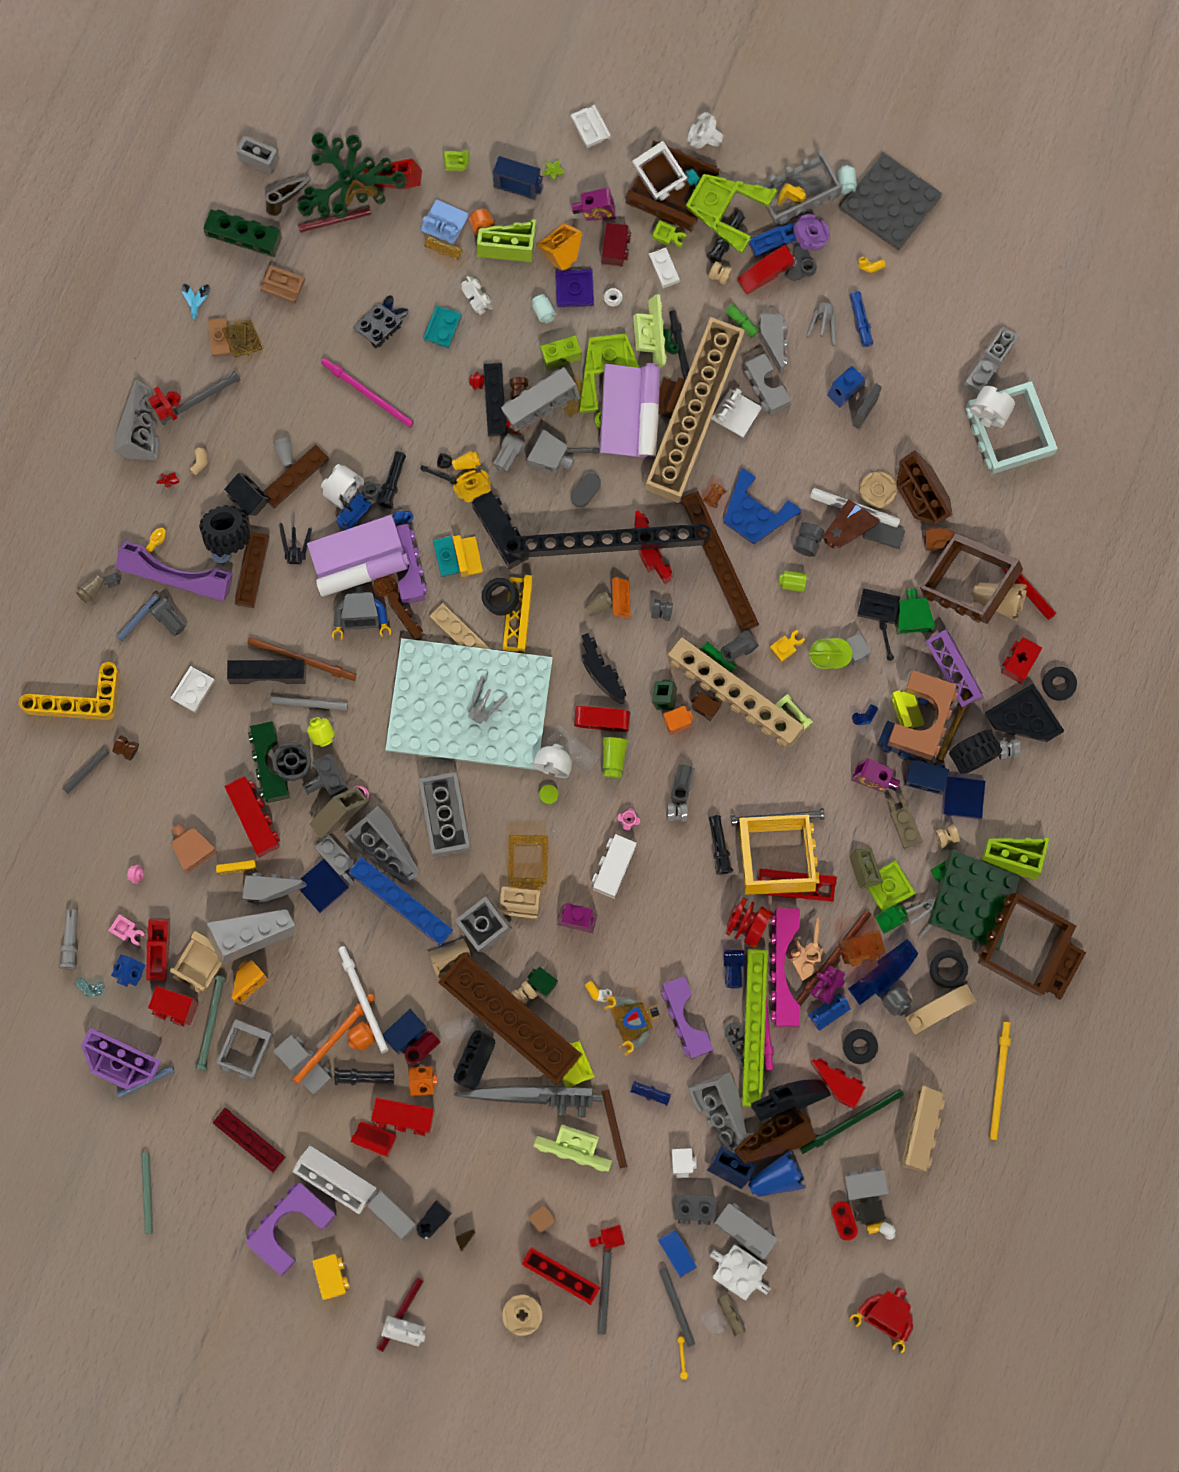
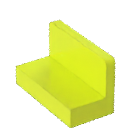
M900 690L892 693L890 697L900 725L910 729L923 726L925 723L915 695L905 691L900 692Z
M580 1041L571 1043L583 1055L563 1078L566 1087H573L595 1077Z

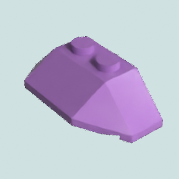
M92 1028L89 1029L81 1045L91 1073L126 1090L153 1080L162 1062Z

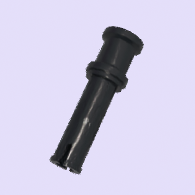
M736 212L728 226L733 227L734 225V228L738 230L745 220V216ZM722 237L715 240L713 249L706 255L707 258L713 263L716 261L721 263V258L730 249L729 243Z
M396 451L394 453L386 483L381 487L382 493L380 499L377 500V504L381 507L393 508V498L398 492L397 482L406 455L402 452Z
M721 815L709 817L715 849L713 859H716V874L732 873L733 868H731L729 860L730 852L726 849Z
M335 1067L334 1084L347 1083L351 1084V1086L357 1085V1083L394 1084V1071H357L355 1068L339 1070L338 1067Z

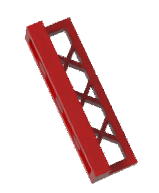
M760 868L757 881L806 879L808 874ZM819 875V884H816L818 887L808 895H803L801 892H797L798 894L791 892L758 895L834 902L837 876ZM822 886L831 887L830 897H822L817 890Z

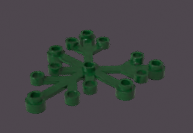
M316 133L311 139L312 144L315 148L321 149L325 155L315 153L312 155L311 161L315 166H320L322 163L333 164L339 172V180L327 189L307 187L304 190V194L308 199L312 200L300 201L297 208L301 215L310 216L314 208L321 203L318 213L321 217H328L330 214V209L328 208L330 196L341 188L339 202L333 205L332 212L336 218L343 219L348 214L345 197L353 180L364 183L366 187H374L378 192L373 199L377 204H382L385 202L386 197L373 183L390 184L400 189L406 186L407 178L402 172H395L392 177L376 176L382 170H390L392 168V162L387 157L381 159L380 163L375 166L373 158L367 156L363 159V162L354 168L357 151L362 146V142L357 135H350L346 139L349 154L346 168H344L338 160L339 152L344 147L342 139L337 137L332 140L333 147L331 151L327 145L328 141L323 133ZM365 169H371L364 175H360ZM355 185V187L353 188V191H354L355 189H361V188H360L358 185ZM356 193V198L360 203H365L368 200V195L366 193Z

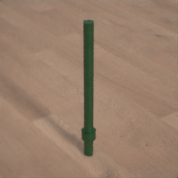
M898 1089L825 1133L817 1134L815 1136L816 1139L799 1148L800 1152L805 1154L815 1147H821L825 1141L904 1096L903 1091Z

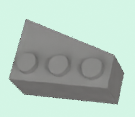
M728 1204L714 1224L760 1260H764L778 1241L774 1237L775 1234L769 1229H763L759 1226V1222L752 1216L747 1217L742 1213L743 1209L737 1204Z

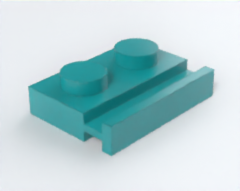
M436 305L423 337L424 340L449 349L462 313Z

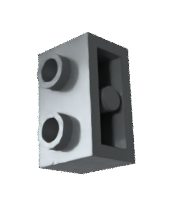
M675 1195L674 1220H678V1224H690V1221H698V1225H710V1221H715V1196Z

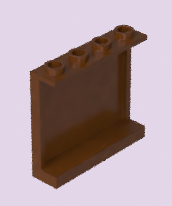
M653 140L652 148L659 144L660 141L656 142ZM667 146L685 176L687 175L685 171L693 169L700 179L703 174L719 177L720 169L712 163L707 164L696 156L686 155L680 149H673ZM663 153L642 166L643 172L657 193L679 179ZM638 175L631 190H628L626 194V204L690 232L693 231L698 221V217L686 207L697 186L694 184L691 186L687 180L684 182L685 186L681 189L670 191V196L666 199L655 201Z

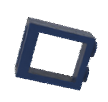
M498 156L493 170L494 188L536 200L537 194L540 195L543 189L541 168Z

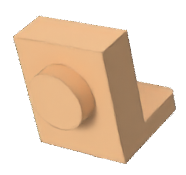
M798 948L793 949L786 956L793 964L802 981L819 971L815 962H808L805 957H801Z

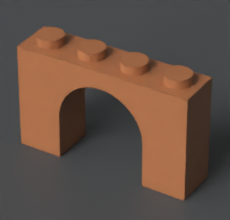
M912 670L905 692L929 701L935 709L936 721L931 728L922 731L895 724L887 745L932 760L934 755L937 756L941 747L938 744L939 738L944 737L947 728L944 726L945 720H949L952 709L949 708L950 704L955 702L958 691H955L957 685Z

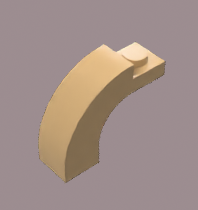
M966 984L918 1009L916 1012L905 1017L914 1035L944 1018L976 1002V999Z

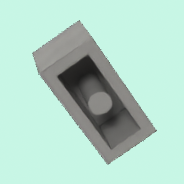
M243 136L236 150L239 161L269 174L273 173L279 161L277 149L247 136Z
M879 1167L869 1168L867 1173L862 1174L859 1173V1170L847 1172L848 1176L843 1177L847 1201L889 1194L885 1171H879Z

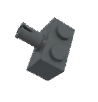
M330 753L313 761L318 777L302 784L307 795L323 787L326 788L331 799L348 791L347 785Z

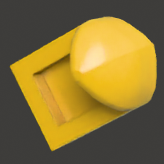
M785 184L780 191L777 205L783 204L787 198L797 204H801L807 201L806 193L798 186L794 187L791 184Z

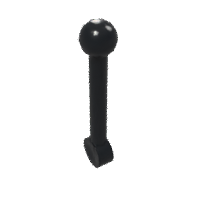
M421 465L420 470H422L423 472H428L442 479H445L449 481L452 485L456 484L457 482L456 478L454 477H447L443 474L428 469L424 465Z
M881 623L879 628L883 632L888 654L887 660L892 661L894 656L891 654L887 637V624Z

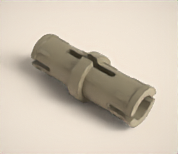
M727 1294L717 1299L725 1316L723 1318L730 1325L734 1337L744 1333L746 1329L742 1325L738 1316L739 1312L735 1310L729 1295Z

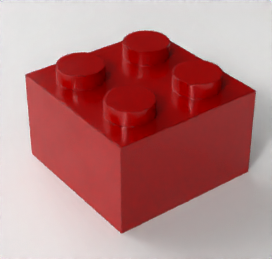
M156 986L148 1009L152 1011L154 1017L165 1021L166 1018H170V1021L174 1024L184 1027L185 1024L191 1025L199 1003L193 998Z

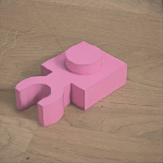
M120 914L108 930L125 942L130 937L132 943L136 946H140V943L135 940L136 936H146L140 930L135 931L134 929L137 925Z

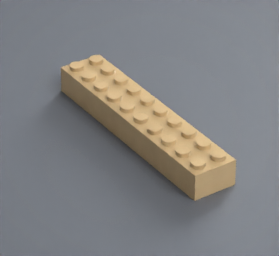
M710 317L645 484V491L679 503L744 335V329Z

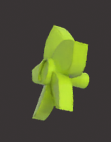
M546 161L548 169L544 170L543 175L551 174V179L555 181L557 175L565 173L560 167V161H555L553 164Z

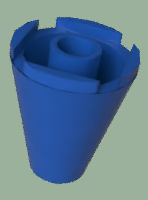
M792 1151L786 1152L750 1178L751 1183H748L752 1194L760 1197L806 1188V1184L802 1185L801 1183L804 1180V1176L797 1160H792L790 1157L793 1155Z

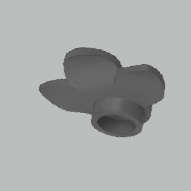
M795 246L793 256L795 263L794 266L787 269L789 272L786 278L798 281L804 276H813L817 270V265L810 258L808 250ZM808 266L810 267V270L807 271L804 269V267Z

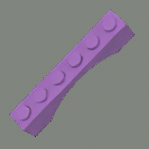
M127 541L118 549L116 569L122 570L125 573H132L145 579L158 581L161 584H168L178 589L192 591L197 595L212 597L214 600L224 601L230 593L233 573L217 568L203 572L176 570L155 559L143 546Z

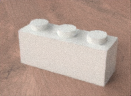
M616 834L613 839H609L606 846L608 853L606 857L602 856L598 865L601 867L599 874H594L591 882L594 885L593 891L615 899L635 851L636 842Z

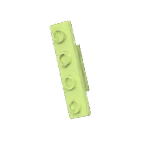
M656 294L648 300L649 315L636 313L633 316L636 351L651 352L653 363L661 368L666 364L667 357L664 349L665 337L663 336L662 302L660 295Z
M561 1125L556 1142L537 1136L534 1142V1147L541 1152H551L560 1158L575 1160L580 1165L587 1164L593 1166L598 1171H609L612 1164L611 1160L594 1155L599 1139L598 1136L565 1125Z

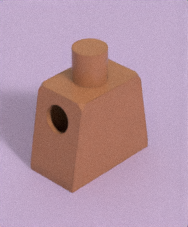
M182 824L172 829L177 839L171 845L187 874L217 853L215 848L196 829L191 828L186 831Z

